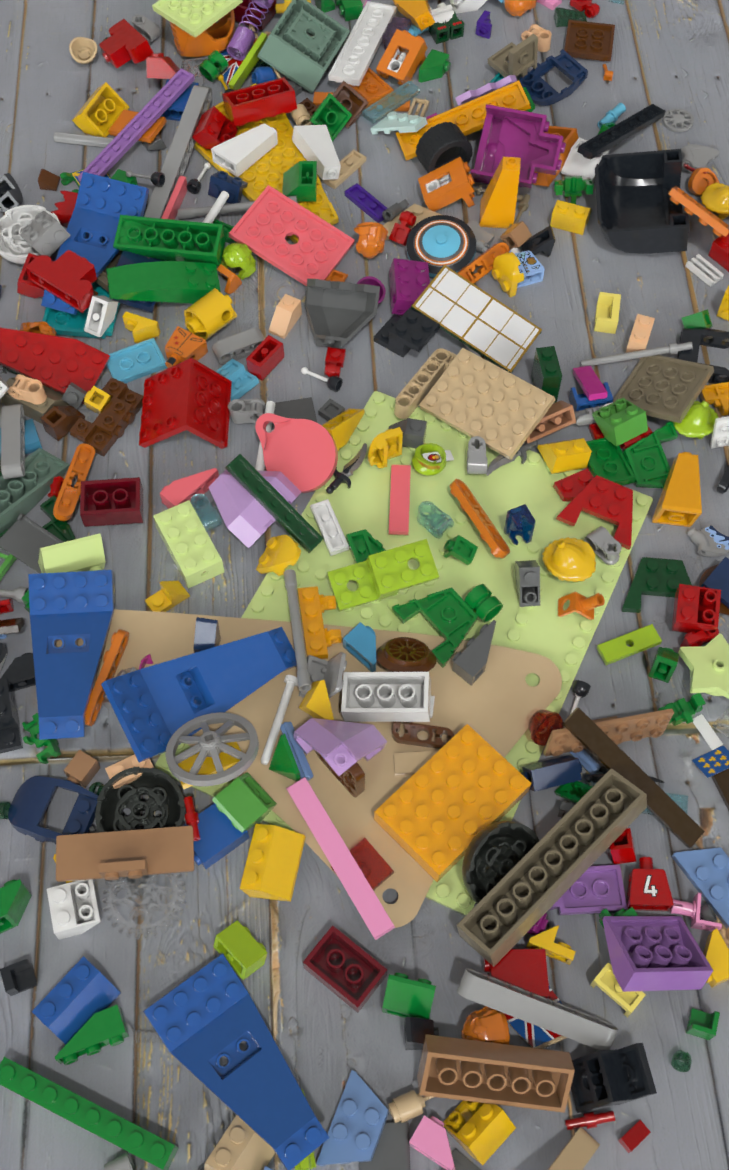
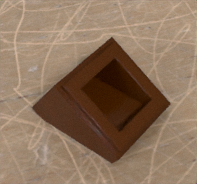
M41 169L38 177L40 189L57 191L60 177L45 169Z

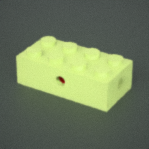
M190 500L153 515L156 528L188 589L224 573L223 561Z

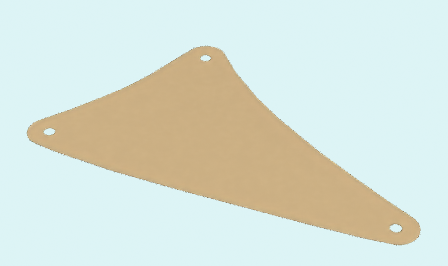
M114 609L94 684L104 664V654L107 650L109 651L112 645V635L114 632L117 633L119 629L129 632V640L114 678L122 669L134 667L139 670L141 660L148 654L151 655L153 664H146L144 668L193 654L197 617L218 620L221 636L220 645L282 627L294 649L291 622ZM324 625V629L327 628L328 631L330 629H340L342 642L327 647L328 659L323 660L329 661L340 652L346 654L345 660L347 661L344 672H371L343 648V638L355 627ZM373 629L376 635V651L389 640L398 637L420 640L431 651L446 641L443 637ZM80 638L77 640V645L82 646L84 641ZM61 640L56 641V647L62 646ZM463 640L443 668L436 662L435 667L428 671L431 679V696H435L433 716L430 718V722L413 723L446 727L453 731L454 736L468 724L505 758L531 724L558 696L562 686L560 671L554 662L547 657L522 650L491 645L485 672L471 686L452 671L454 656L458 652H463L469 642ZM376 659L375 672H392L381 666ZM296 666L281 672L225 713L236 714L247 719L254 726L258 736V754L250 767L241 775L248 772L277 803L272 811L295 832L305 835V843L337 876L286 789L298 781L269 770L280 736L283 735L281 729L269 763L267 765L261 764V757L286 686L284 682L285 676L293 675L297 677ZM528 674H537L540 678V683L534 687L529 686L525 681ZM294 686L282 724L284 722H291L294 730H297L309 719L314 718L299 708L304 698L299 696L300 690L298 686ZM341 689L340 692L329 698L335 721H344L341 713ZM353 722L374 725L387 741L384 749L368 762L364 757L357 762L365 773V790L356 798L353 797L319 759L315 749L309 754H305L313 773V778L308 783L395 928L408 924L418 914L434 879L374 820V811L412 776L395 775L393 753L436 751L440 749L395 742L392 738L393 722ZM224 723L208 725L209 730L215 732ZM402 723L400 725V731L398 732L400 737H403L404 734H408L404 733L405 724ZM234 725L224 735L246 732ZM199 730L192 736L201 737L203 730ZM420 731L417 733V737L420 740H427L429 734L425 731ZM433 732V737H432V741H433V742H435V735H436V733H434V732ZM442 735V742L445 743L447 741V735ZM250 740L237 742L241 752L246 754ZM394 889L397 891L398 900L396 903L387 904L383 900L385 890Z

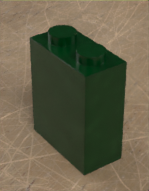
M555 346L536 348L531 373L533 386L554 396V403L557 402L562 380V372Z

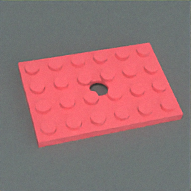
M269 185L229 232V238L238 243L246 244L253 253L306 287L307 279L326 280L355 243V239ZM296 235L299 239L298 243L293 245L287 243L285 240L286 236Z

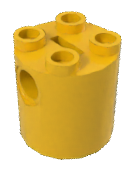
M214 288L185 309L184 317L188 331L207 340L237 318V314L231 305L233 303L229 295H223Z

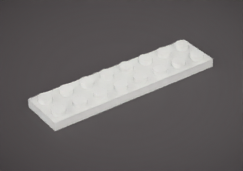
M367 1L328 74L330 81L337 83L345 81L353 86L360 85L397 12V6Z

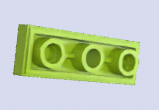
M653 624L599 644L597 645V650L605 665H609L660 645L662 640Z

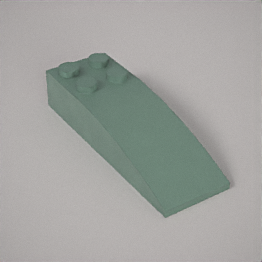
M38 448L25 458V476L4 479L3 475L0 476V533L13 526L21 513L26 515L51 490L50 485L53 483L54 477H62L70 465L47 451Z

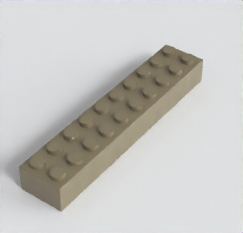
M611 768L457 924L460 937L494 967L647 808V794Z

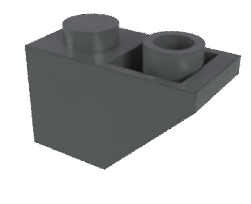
M536 560L515 561L519 606H540V566Z

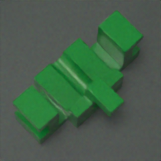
M565 176L564 180H554L555 195H562L564 193L565 197H571L570 203L576 204V197L582 196L581 191H585L586 195H593L594 184H592L591 179H582V176Z
M697 693L692 695L689 702L682 698L659 708L658 711L673 709L674 714L669 723H672L674 726L683 722L689 724L694 721L695 713L702 711V706L706 703L701 694Z
M36 713L32 716L33 721L22 723L25 731L31 734L30 737H23V740L26 744H35L37 748L43 745L47 746L46 749L36 756L40 763L48 764L47 759L51 756L58 757L61 755V751L58 747L57 739H37L39 734V716Z

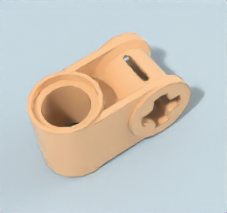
M532 24L528 31L526 30L521 34L522 41L535 34L538 37V51L547 52L550 50L552 33L537 24Z
M21 374L16 375V381L7 390L11 397L36 405L44 403L47 399L41 381Z

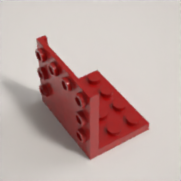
M189 358L145 379L139 445L145 448L187 430L221 449L228 447L230 416L228 404L231 400L232 381L193 358Z

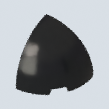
M10 173L4 174L0 178V211L2 212L17 207L23 202L21 190Z

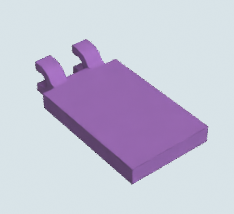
M620 865L590 866L548 911L558 909L559 915L600 913L605 908L609 913L618 912L623 908L627 910Z

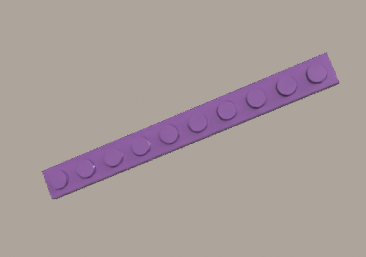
M181 68L78 176L79 182H81L83 172L104 177L195 80L194 75Z

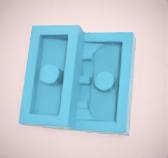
M231 359L215 371L232 381L230 402L241 398L259 383L256 376L247 372L244 365L234 359Z

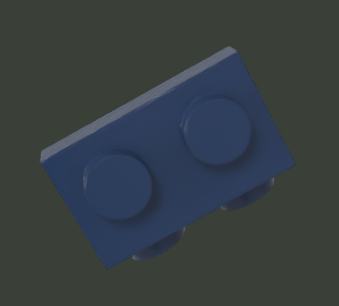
M218 171L210 177L208 195L218 198L222 191H226L229 194L227 203H240L242 190L247 187L248 183L242 181L239 177L229 176L227 172Z

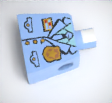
M513 248L509 251V253L513 252L521 263L518 266L519 272L524 274V281L518 283L517 288L543 281L545 269L531 251L520 252L518 248Z

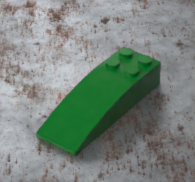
M120 215L113 247L166 261L215 263L219 267L222 262L227 235L223 224Z
M158 261L123 265L106 270L110 299L194 304L214 288L219 292L221 291L215 263Z

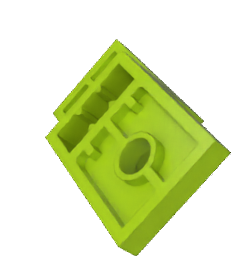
M427 539L368 556L366 561L327 572L339 612L397 595L399 590L439 578ZM411 559L416 560L419 564L415 570L408 567V561ZM350 581L356 582L358 589L356 591L348 590L347 583Z

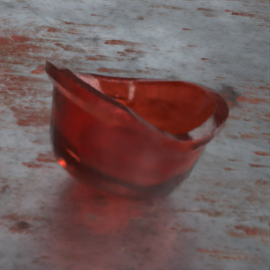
M539 710L534 713L528 724L532 741L538 745L546 746L551 732L564 728L561 716L557 712L549 710Z

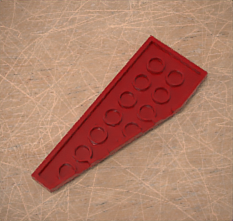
M0 328V364L28 378L39 380L43 385L63 395L71 382L86 392L91 391L93 386H96L110 359V355L77 339Z

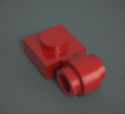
M570 0V5L581 12L585 10V15L588 18L595 17L600 11L599 5L592 3V0Z
M403 211L400 214L399 220L401 224H394L389 240L406 246L408 235L412 230L408 226H413L417 219L414 213Z
M328 347L325 359V375H328L329 378L332 376L340 377L341 368L344 366L346 349Z
M719 630L689 632L684 636L680 647L702 646L704 642H710L719 634Z

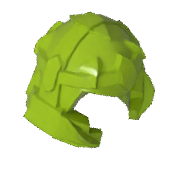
M237 242L225 247L221 265L227 269L228 267H241L243 270L237 275L240 279L247 278L256 271V260L251 255L252 251L246 244Z

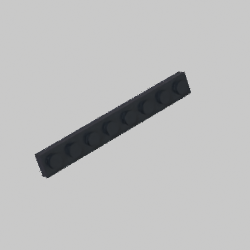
M651 104L579 145L577 152L591 160L663 118L666 111Z

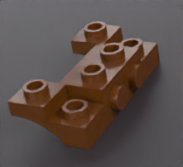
M112 377L102 389V391L111 396V400L95 421L91 423L79 418L69 430L71 436L85 444L91 445L95 449V453L103 457L117 439L124 434L127 426L134 421L136 414L143 406V395L128 389L127 384Z

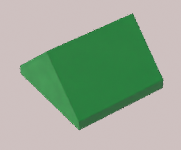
M329 93L309 121L311 125H326L333 142L352 114Z

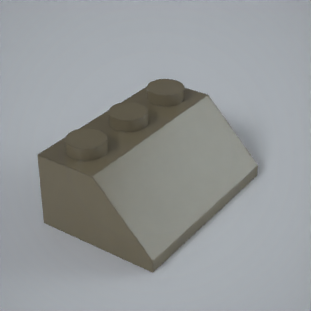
M15 377L7 380L8 387L14 384L16 381ZM45 386L43 387L47 399L39 405L17 400L11 397L8 392L1 398L6 406L21 403L24 415L31 419L33 418V420L41 424L40 418L51 408L68 405L67 402L61 399L63 397L62 394Z

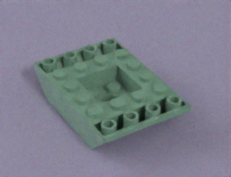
M292 0L269 34L257 57L310 93H313L351 31L307 0Z

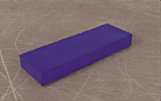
M358 183L344 191L345 196L377 223L385 220L382 212L388 208Z

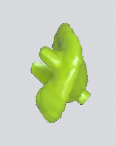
M704 400L702 403L695 401L682 422H673L679 434L688 438L703 439L706 435L713 433L715 419L719 418L718 414L713 408H710L708 402Z

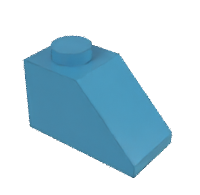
M360 622L343 638V648L368 670L375 672L376 635L371 627L365 626Z

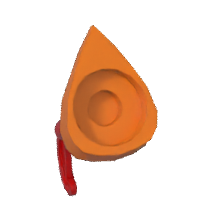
M687 164L683 165L684 168L693 172L688 181V190L694 195L702 196L706 187L716 182L720 183L716 175L709 168L701 167L694 169Z

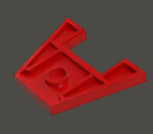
M596 475L563 509L556 519L575 526L580 512L583 511L615 524L618 527L614 538L621 544V547L630 550L633 490Z

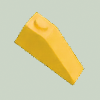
M349 408L321 425L332 435L338 451L349 441L365 413L364 409Z

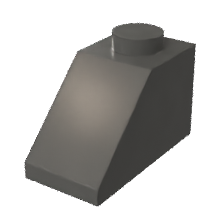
M407 418L389 426V429L401 428L403 432V447L416 449L425 442L427 421Z

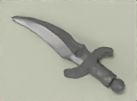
M538 441L523 444L512 460L501 454L498 455L489 465L486 475H490L502 465L515 461L518 456L521 457V463L524 464L527 460L526 451L536 447Z

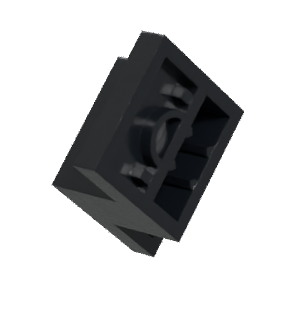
M409 308L402 317L393 314L376 333L374 342L404 358L411 348L420 352L440 329V324Z
M7 678L0 679V754L23 748L18 710L11 700L10 686Z
M635 1043L615 1050H601L572 1060L575 1071L571 1091L577 1113L604 1106L621 1105L657 1094L643 1043Z

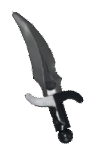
M366 443L363 444L357 455L344 466L341 473L337 471L336 467L334 471L335 480L326 489L328 494H332L341 483H346L348 488H351V480L348 477L353 475V472L362 464L367 452Z

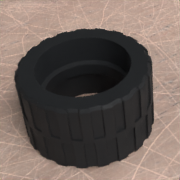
M443 122L431 127L423 134L416 146L417 158L427 173L458 157H461L463 162L467 161L469 163L473 155V148L460 128L452 122Z

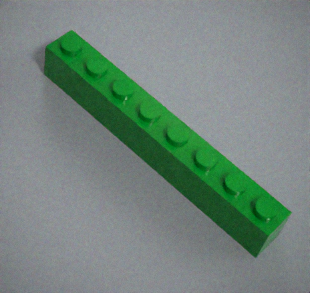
M6 1057L0 1063L1 1086L161 1170L169 1169L179 1149L176 1145Z

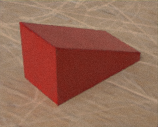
M639 1120L618 1141L630 1153L651 1132Z

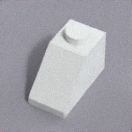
M92 296L84 331L101 337L114 320L119 302L106 296Z

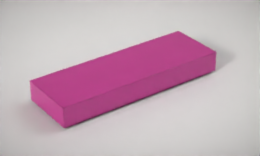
M591 366L573 368V375L589 401L607 398L608 392Z

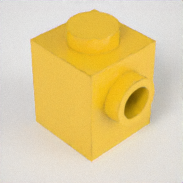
M95 386L84 397L86 408L98 415L111 400L109 394Z

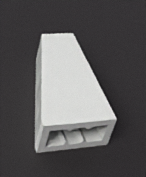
M264 123L214 146L211 149L213 162L238 177L278 144L277 131Z
M294 126L292 141L307 161H317V174L322 180L338 179L341 165L327 126Z

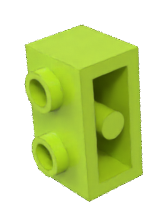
M238 920L216 935L214 949L219 954L225 956L233 970L242 980H245L264 965L267 957L264 945L257 942L252 937L249 929L246 926H242Z

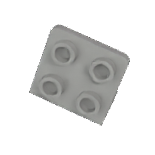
M43 211L35 216L34 221L30 225L24 227L20 236L40 255L50 257L66 241L70 234L56 219L46 211Z
M340 652L329 661L311 655L306 657L311 684L315 681L325 680L329 698L340 692L343 687L342 675L347 665L345 660L346 654ZM299 691V696L304 698L308 691Z

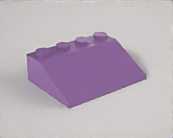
M604 916L602 919L612 971L623 992L701 990L713 972L712 967L681 916Z

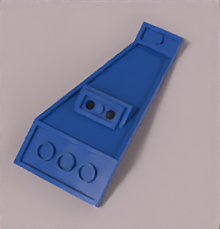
M83 172L75 208L66 230L70 236L60 246L55 260L67 250H71L94 264L98 277L120 251L113 247L120 215L143 217L150 189ZM103 237L106 239L104 243H102ZM44 290L41 306L77 315L78 310Z
M113 571L28 574L30 624L39 716V740L85 737V712L114 614ZM80 638L84 641L82 646L77 645V640ZM57 640L62 641L61 647H56L55 643Z
M279 627L106 680L101 685L140 763L165 753L172 735L188 721L210 713H225L281 672L296 667V656L283 628ZM200 727V728L194 730L193 732H191V733L188 734L187 736H192V735H194L196 732H198V731L201 730L202 728Z
M223 954L217 956L143 1011L167 1050L273 1148L286 1170L294 1168L329 1139L328 1134L312 1111L248 991ZM242 1041H245L247 1047L245 1050L241 1051L239 1048V1044ZM222 1056L227 1058V1063L224 1066L219 1064Z

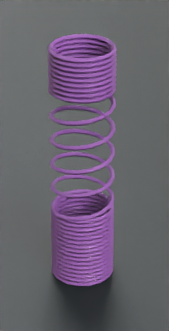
M252 0L249 3L248 9L245 10V15L242 17V22L239 23L227 47V52L232 58L239 61L245 59L255 40L254 33L259 32L257 26H262L261 20L265 19L264 13H268V8L272 6L274 0ZM254 2H255L258 6L267 9V12H263V11L259 10V9L254 5ZM250 9L261 12L264 18H258ZM247 16L255 17L261 24L256 25L252 23ZM244 22L254 25L257 31L254 32L248 29Z

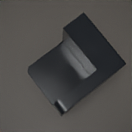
M28 959L0 969L5 992L10 996L38 985L33 965Z

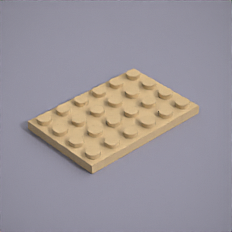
M462 348L419 406L420 409L469 437L479 436L483 438L487 447L512 460L555 402V397Z

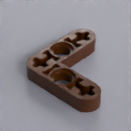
M393 722L392 738L400 744L441 749L454 737L453 731L446 727L415 724L413 722ZM401 723L405 724L404 733H408L404 734L403 737H400L398 733ZM425 731L429 734V738L427 740H420L417 737V733ZM433 732L436 733L435 742L432 741ZM443 734L447 735L448 738L445 743L441 739Z
M315 751L323 764L353 797L356 798L365 790V773L357 762L338 777L320 753Z

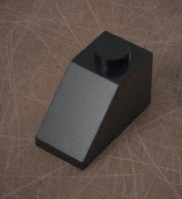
M25 653L20 657H16L0 678L8 679L10 692L36 685L33 653Z
M405 1017V1050H423L426 1034L439 1036L438 1027H434L433 1020Z

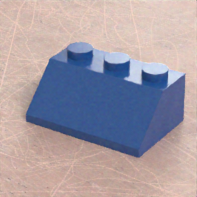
M83 956L33 1009L32 1013L66 1045L93 1014L107 1009L121 992Z

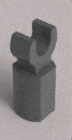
M404 199L400 203H395L383 211L385 220L390 221L400 214L402 209L409 205L407 200Z

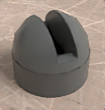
M709 903L700 907V914L703 916L700 920L711 922L717 920L715 912Z

